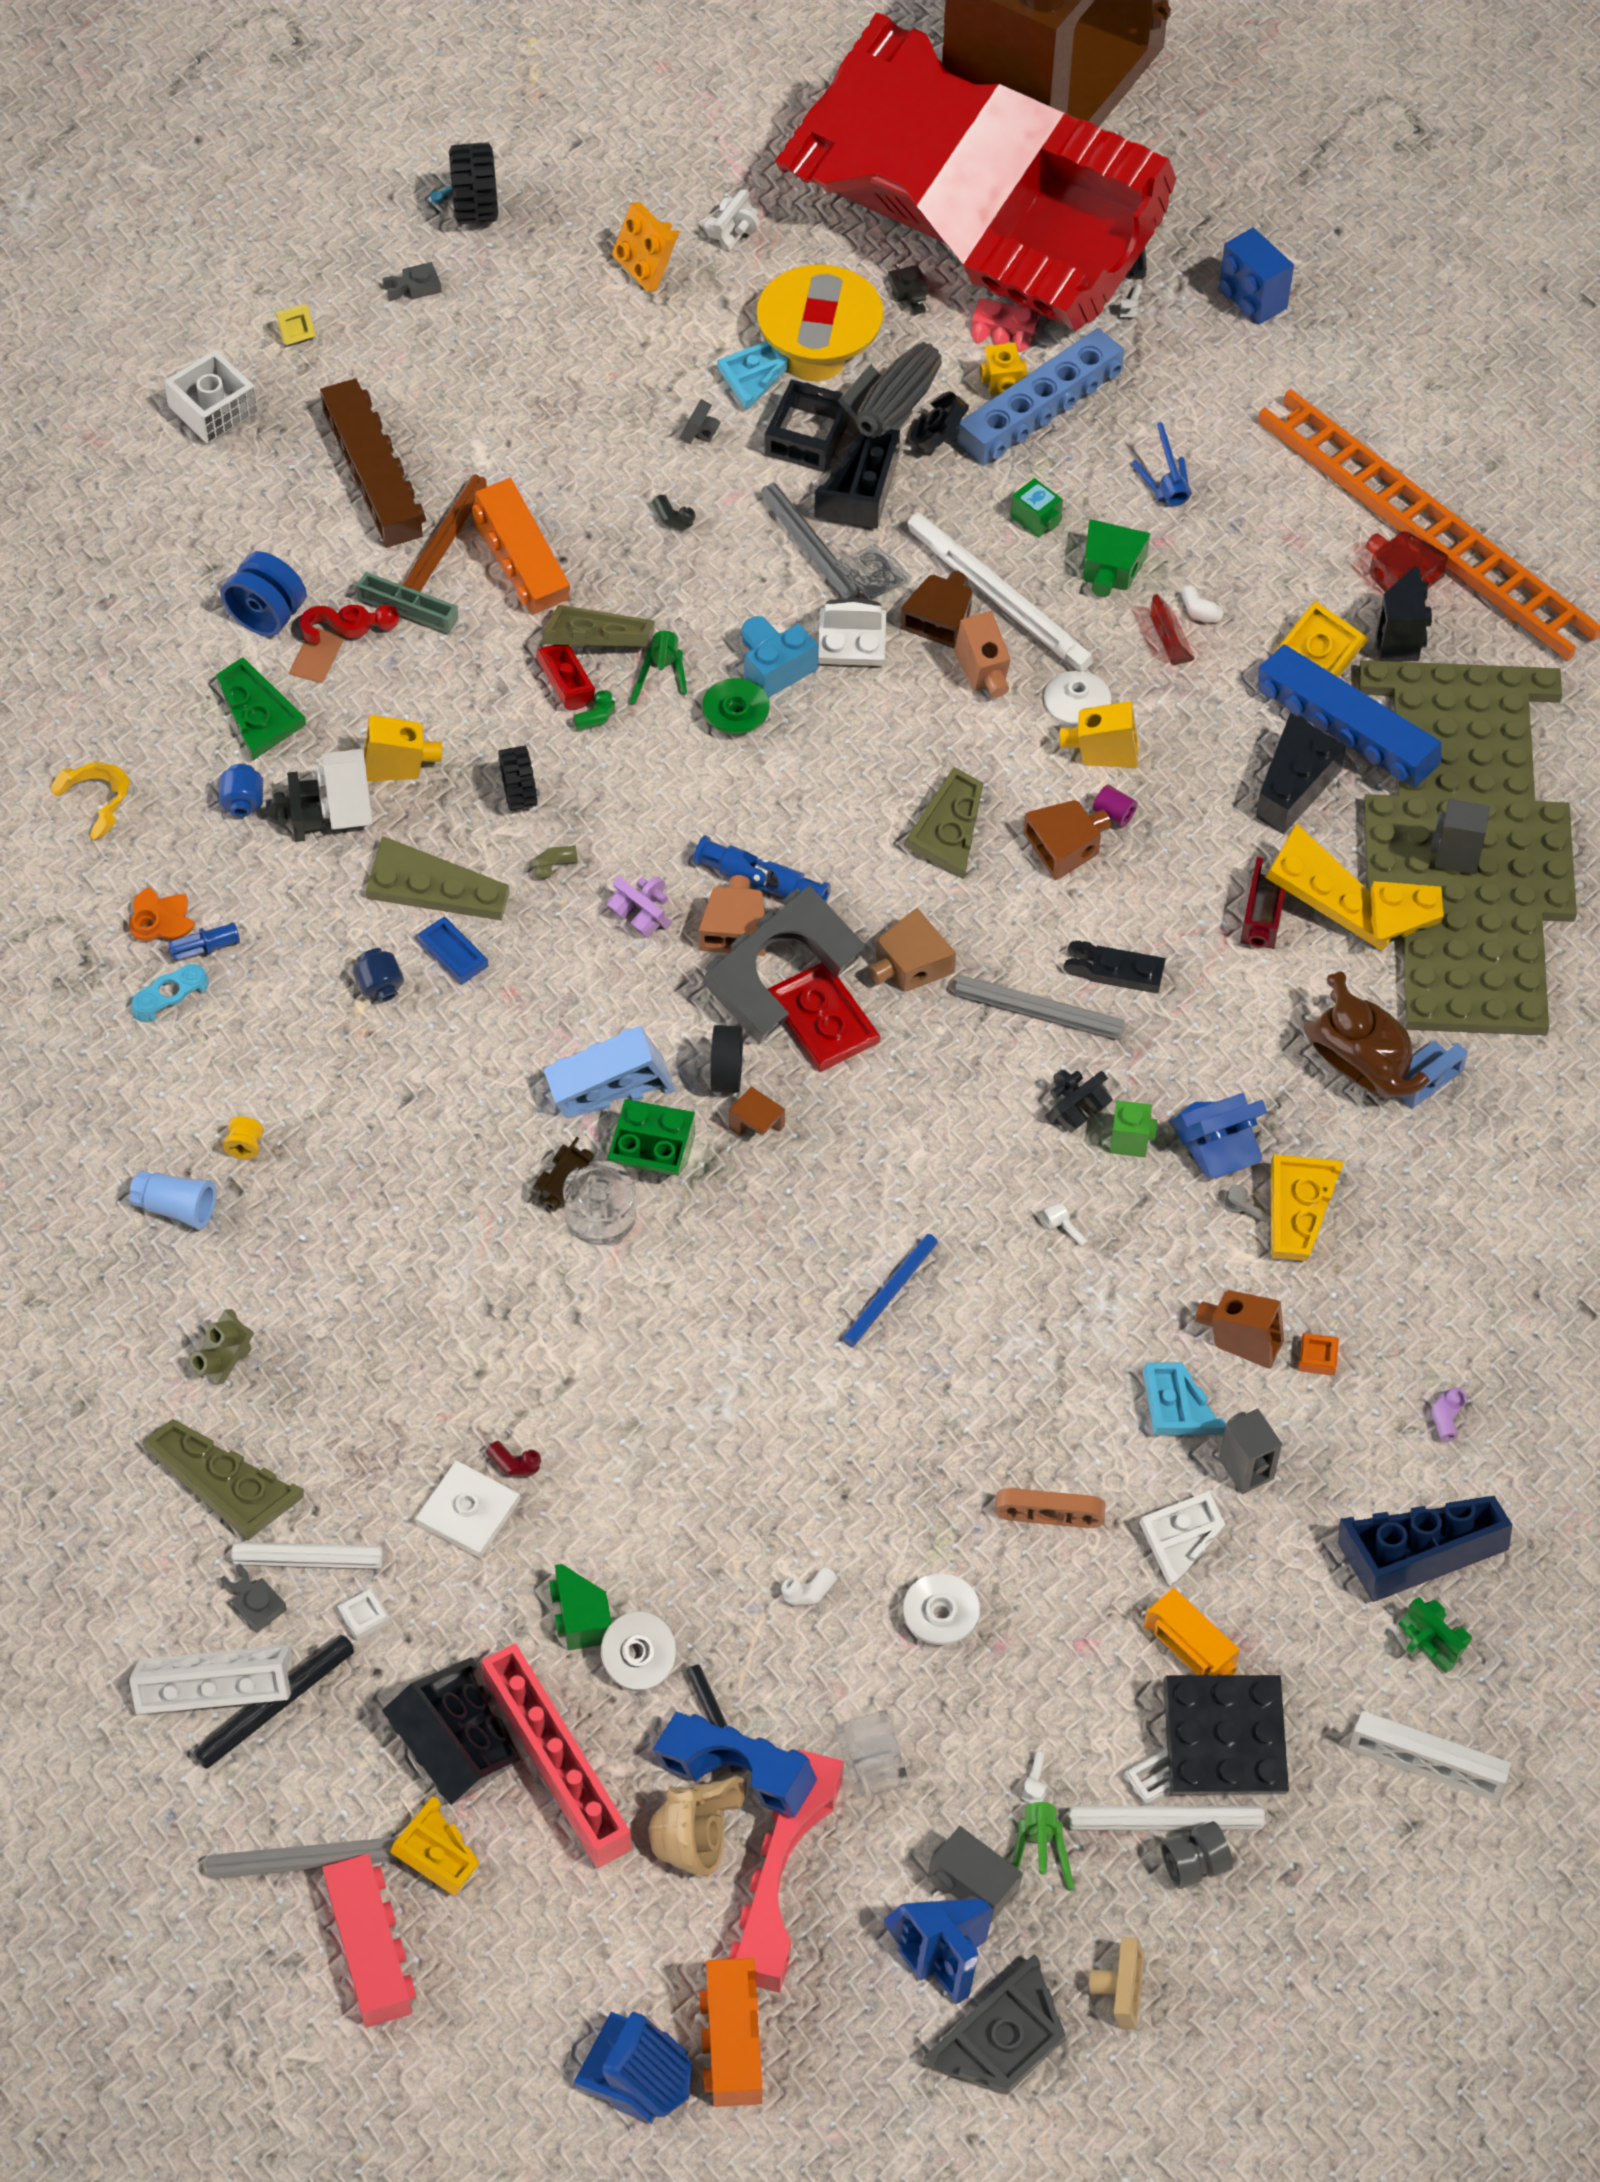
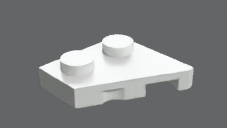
M1210 1491L1143 1516L1139 1521L1169 1587L1174 1586L1225 1526Z

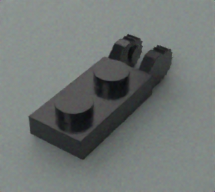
M1075 940L1070 942L1067 951L1070 956L1072 955L1076 958H1068L1064 964V971L1069 975L1087 978L1091 982L1159 993L1166 958L1098 945L1095 947L1091 942Z

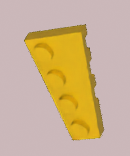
M1296 824L1265 878L1374 946L1370 891L1305 830ZM1391 938L1387 939L1384 945L1375 947L1383 951L1389 944Z

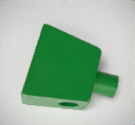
M1089 520L1083 579L1086 582L1093 583L1092 591L1094 594L1100 597H1107L1110 595L1112 588L1120 590L1129 589L1147 558L1150 533L1097 520Z

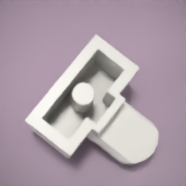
M363 749L323 753V765L316 766L319 787L326 786L327 798H321L323 819L330 818L332 830L373 825Z

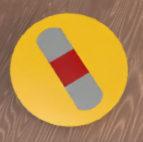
M806 265L782 273L765 287L757 303V319L766 341L775 350L789 359V368L787 370L791 374L803 380L822 381L837 375L843 369L846 360L862 353L873 343L882 324L883 305L876 289L857 273L832 265Z

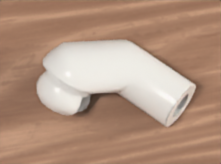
M1187 586L1181 591L1188 615L1192 619L1206 623H1217L1222 619V607L1215 602L1200 599L1195 586Z
M823 1567L810 1583H800L799 1580L789 1578L781 1586L783 1598L793 1606L817 1604L838 1578L833 1571L826 1567Z

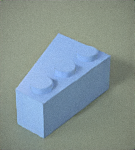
M641 1025L626 1029L618 1036L602 1043L592 1044L586 1050L571 1057L561 1058L553 1065L544 1068L554 1102L567 1119L610 1108V1101L629 1096L631 1100L638 1101L643 1099L642 1093L661 1088H663L664 1094L675 1091L664 1057Z

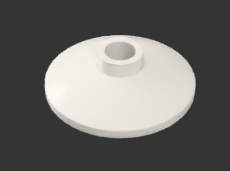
M1069 671L1056 676L1049 682L1045 690L1044 702L1048 712L1056 720L1067 725L1078 726L1079 711L1084 708L1111 704V693L1106 683L1096 675L1084 671Z
M937 1573L917 1580L909 1588L904 1598L903 1615L908 1628L921 1640L936 1645H949L963 1640L974 1630L979 1620L980 1604L974 1589L966 1581L951 1574ZM938 1611H943L948 1616L947 1618H937L934 1614Z
M631 1612L618 1617L607 1628L601 1643V1658L605 1670L616 1683L628 1689L643 1690L658 1685L669 1675L676 1658V1644L671 1630L659 1617L647 1612ZM632 1644H636L639 1647L640 1653L637 1658H632L629 1654V1648Z

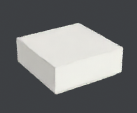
M372 1588L338 1605V1611L356 1641L391 1623L389 1615Z

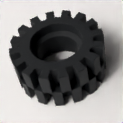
M527 746L499 750L501 778L510 811L537 806L536 784Z

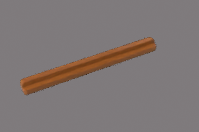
M477 474L470 477L401 585L421 592L472 512L476 491L487 487V480L484 477H480Z

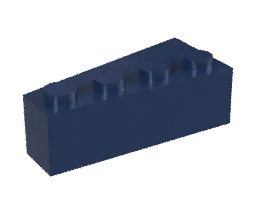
M1488 1496L1448 1502L1442 1508L1426 1509L1425 1506L1414 1507L1410 1509L1409 1513L1388 1515V1511L1374 1513L1372 1518L1369 1519L1341 1518L1338 1545L1371 1601L1376 1602L1508 1551L1513 1524L1496 1497Z

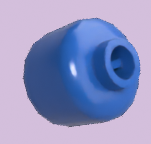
M234 764L230 766L219 778V804L223 809L236 817H246L250 813L257 811L263 804V777L250 765Z

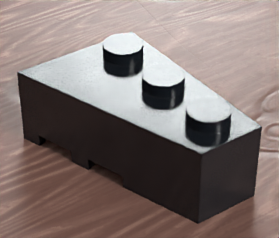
M889 429L876 438L867 437L861 433L847 451V456L841 464H836L831 471V476L824 485H819L815 490L814 517L878 529L899 458V430Z
M1290 712L1260 791L1256 818L1284 835L1342 771L1346 746Z

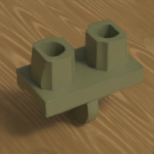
M233 1309L224 1310L216 1323H211L206 1331L205 1343L200 1350L194 1351L189 1359V1364L199 1375H208L216 1385L223 1384L239 1358L244 1359L250 1353L251 1345L249 1342L255 1333L238 1320Z

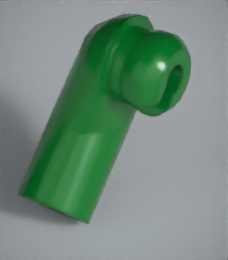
M598 691L594 695L596 703L591 711L573 715L577 731L600 726L608 721L615 709V701L612 700V693L610 691Z

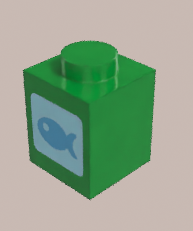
M1033 478L1012 495L1010 517L1039 538L1048 530H1054L1061 522L1063 499L1036 478Z

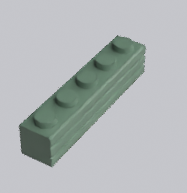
M368 572L364 573L356 585L358 600L377 607L385 604L391 605L397 609L400 616L448 634L459 619L458 606Z

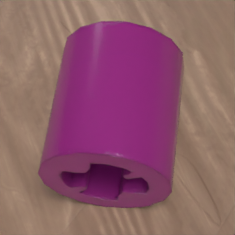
M1108 784L1098 793L1092 810L1094 812L1102 809L1105 810L1110 821L1122 828L1132 819L1138 802Z

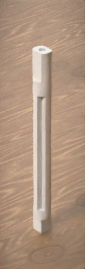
M920 512L914 514L909 519L908 527L913 535L926 544L933 553L955 571L965 574L973 586L1061 659L1080 672L1085 671L1093 664L1092 654L1084 649L1078 641L947 533L941 531Z

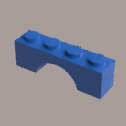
M676 1711L653 1748L665 1771L695 1782L710 1771L721 1767L736 1766L752 1772L751 1787L761 1806L792 1818L796 1817L818 1780L810 1765L809 1758L803 1753L793 1749L789 1750V1752L779 1749L764 1738L754 1740L743 1736L737 1729L730 1726L718 1727L697 1714L688 1716Z

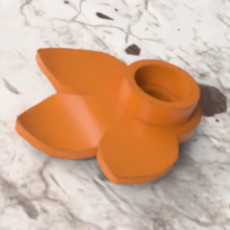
M150 887L141 891L133 901L134 914L129 921V929L132 936L141 941H151L158 937L172 940L190 933L195 927V922L185 917L188 908L187 895L179 894L159 899L156 892Z

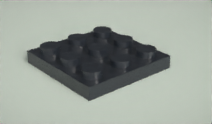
M1166 1675L1163 1678L1170 1795L1286 1794L1289 1792L1281 1675Z

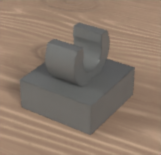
M700 399L679 439L691 444L697 434L700 439L710 443L721 423L716 418L707 416L712 406L710 403Z

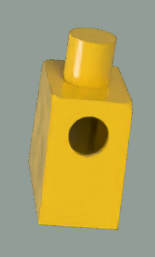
M1132 701L1081 709L1079 711L1078 727L1060 728L1061 749L1080 748L1082 762L1089 766L1138 768V736Z
M369 715L363 750L367 781L418 778L422 761L441 762L442 742L423 741V725L420 722Z

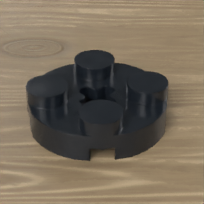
M951 391L935 398L930 403L934 409L928 415L922 412L912 429L911 439L926 454H930L943 442L946 444L952 443L960 432L957 426L962 417L967 413L969 405Z

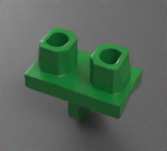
M1418 1597L1410 1603L1408 1612L1398 1623L1404 1630V1633L1412 1640L1407 1646L1406 1651L1413 1657L1423 1652L1446 1674L1454 1668L1471 1642L1472 1636L1463 1627L1457 1626L1451 1630L1443 1622L1447 1615L1445 1608L1437 1600L1425 1603Z

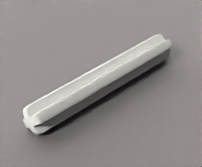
M235 1542L232 1546L231 1558L235 1565L379 1569L383 1564V1550L380 1546Z

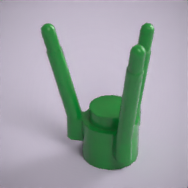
M663 630L653 635L652 647L646 649V658L629 701L631 705H634L637 701L652 661L658 664L657 668L660 671L664 669V666L675 662L681 694H687L682 662L683 651L678 649L679 639L673 632Z

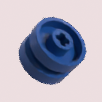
M260 551L249 553L239 565L236 573H233L227 579L220 590L221 601L230 615L246 629L267 637L278 635L288 623L291 615L298 611L307 598L306 587L299 575L280 558Z

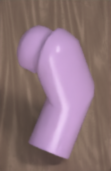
M1453 1387L1442 1393L1431 1409V1414L1442 1442H1449L1458 1437L1453 1419L1467 1401L1465 1392L1458 1387Z

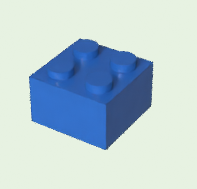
M1253 227L1224 243L1219 288L1226 297H1229L1241 308L1246 316H1250L1260 325L1288 308L1294 264Z

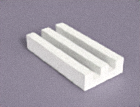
M1167 1748L1127 1770L1124 1774V1779L1133 1786V1792L1142 1799L1141 1803L1143 1806H1151L1170 1795L1169 1781L1151 1792L1147 1791L1169 1778L1168 1767L1142 1782L1139 1777L1168 1761Z

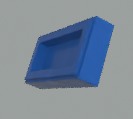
M445 916L417 934L418 942L461 985L489 967L488 959Z

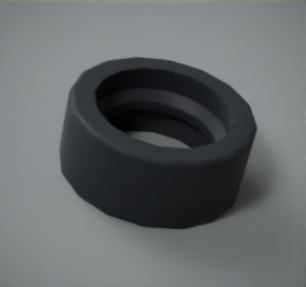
M714 1025L710 1067V1087L712 1092H740L743 1054V1028L741 1026Z

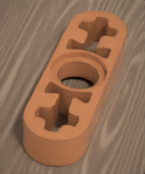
M1006 1488L998 1491L996 1494L995 1514L1009 1521L1097 1528L1105 1522L1106 1503L1101 1498L1089 1495Z

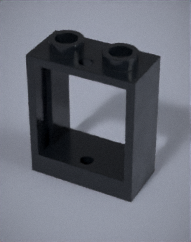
M791 379L765 432V456L826 472L851 418V415L838 401L843 393ZM795 409L835 419L826 440L787 430V425Z

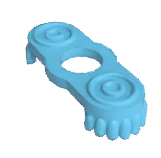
M188 964L171 974L158 977L153 984L142 989L133 997L131 1006L133 1016H135L136 1020L140 1019V1022L154 1021L156 1012L168 1005H175L181 1002L189 993L197 989L204 993L209 985L208 975L200 965ZM166 983H175L179 986L178 993L171 997L161 995L159 989Z

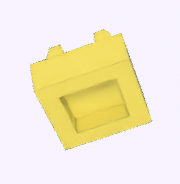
M306 304L275 312L282 341L285 345L316 337L309 308Z

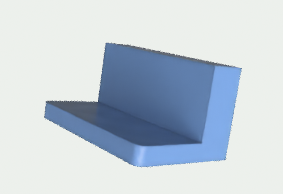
M1432 1041L1413 1055L1410 1070L1402 1078L1404 1080L1412 1079L1420 1071L1429 1078L1430 1082L1415 1094L1400 1098L1412 1109L1463 1072L1468 1051L1459 1043L1446 1051L1436 1041Z

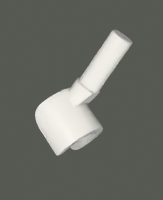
M1140 284L1135 285L1130 299L1120 300L1121 318L1137 317L1138 298L1142 290Z
M1055 1204L1045 1209L1043 1220L1049 1229L1061 1225L1081 1247L1087 1244L1088 1240L1069 1220V1214L1064 1205Z
M1043 1752L1035 1753L1032 1771L1025 1781L1022 1799L1029 1803L1043 1802L1049 1786L1039 1782L1045 1758Z

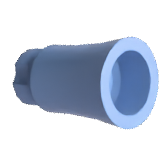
M139 1171L132 1180L129 1200L132 1205L145 1208L148 1212L164 1215L202 1230L208 1224L215 1207L216 1185L212 1180L187 1179L157 1172L151 1174Z

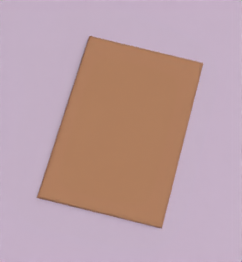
M315 628L320 632L321 642L315 645L305 640L288 674L323 683L345 636Z

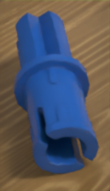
M231 922L206 931L200 928L198 930L199 933L171 940L168 944L173 960L178 961L202 953L210 955L212 950L240 943V937L235 923Z

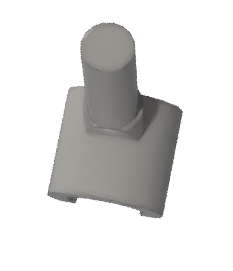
M1231 1185L1225 1199L1226 1209L1232 1213H1240L1242 1211L1250 1213L1269 1224L1271 1215L1246 1201L1247 1189L1240 1185Z

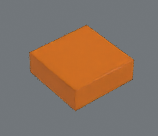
M1302 1333L1298 1371L1335 1376L1339 1338Z

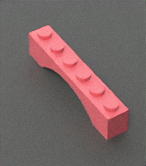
M800 1749L798 1751L809 1758L810 1765L818 1780L795 1818L776 1811L772 1812L771 1819L777 1822L774 1832H766L761 1856H765L766 1859L763 1869L756 1868L753 1874L750 1892H754L755 1896L752 1906L745 1904L741 1914L739 1928L744 1929L741 1943L734 1941L729 1955V1959L755 1958L756 1987L778 1993L781 1992L791 1958V1940L783 1924L778 1903L781 1875L790 1854L801 1838L817 1822L833 1812L842 1783L844 1761Z

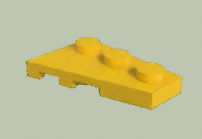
M1273 1155L1271 1159V1258L1307 1261L1309 1259L1344 1161Z

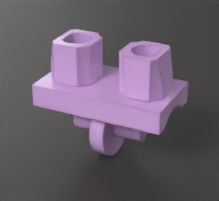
M620 876L614 880L612 884L617 890L608 901L607 906L622 919L627 916L634 906L641 910L630 923L640 934L647 938L659 926L666 930L672 924V921L665 916V911L654 903L657 901L664 905L667 902L668 896L663 893L665 881L659 877H654L649 881L641 877L636 884L642 889L640 893Z

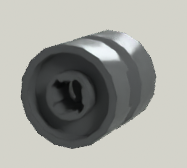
M1214 1821L1193 1828L1189 1837L1184 1833H1180L1161 1841L1160 1847L1163 1861L1172 1881L1178 1889L1201 1882L1203 1874L1214 1877L1233 1868L1232 1855L1227 1840L1218 1824Z

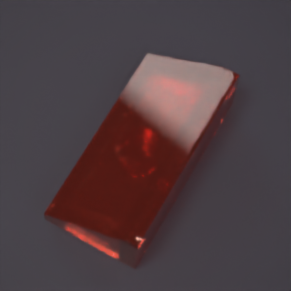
M1159 594L1153 595L1150 618L1170 663L1174 666L1195 660L1175 612Z

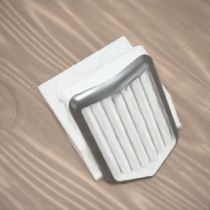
M854 597L828 600L825 603V608H820L818 664L885 666L886 610H882V605L878 601Z

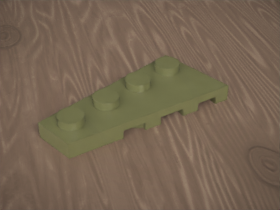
M382 836L366 888L367 899L502 921L509 896V885Z
M174 1419L145 1439V1449L247 1541L304 1498L303 1488L294 1483L291 1486L276 1479L277 1474L264 1467L261 1470L244 1462V1457L232 1450L226 1452L216 1447L212 1439Z

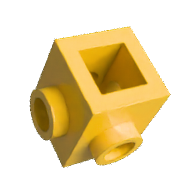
M1016 342L984 346L983 364L980 365V378L982 384L987 383L990 396L1000 395L1027 376L1026 361L1020 360Z

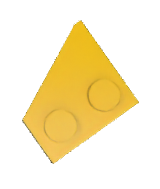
M1374 881L1370 888L1374 946L1384 945L1387 939L1402 935V937L1415 933L1419 928H1429L1440 924L1444 917L1441 886Z
M432 1796L394 1842L390 1853L453 1896H456L475 1873L480 1862L472 1850L463 1843L462 1835L455 1824H447L439 1811L441 1803L436 1797Z

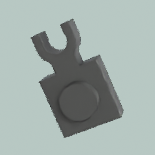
M432 262L402 269L401 277L389 276L382 278L383 288L387 290L389 301L399 299L402 295L408 293L413 300L442 292L441 282Z
M238 1564L236 1566L237 1574L242 1579L237 1583H232L224 1575L220 1578L221 1584L230 1594L237 1595L232 1600L233 1608L258 1633L287 1610L286 1603L263 1578L252 1584L246 1569L241 1564Z

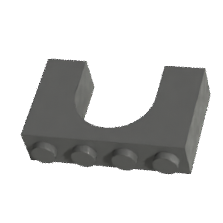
M810 885L802 892L798 888L792 891L783 900L782 903L785 906L776 914L772 910L769 911L757 922L756 925L759 928L750 936L746 932L742 934L731 945L733 951L724 958L721 955L716 956L705 967L707 973L702 983L758 1044L785 1023L789 1012L768 991L758 976L756 968L757 955L766 946L778 941L800 943L810 949L836 978L858 960L866 948V945Z

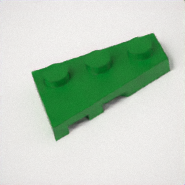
M243 657L216 674L217 683L252 760H255L306 725L305 716Z

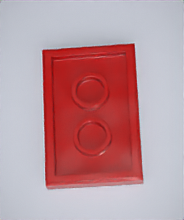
M822 962L768 988V991L789 1012L785 1024L819 1072L880 1043L881 1036L839 977L836 978Z

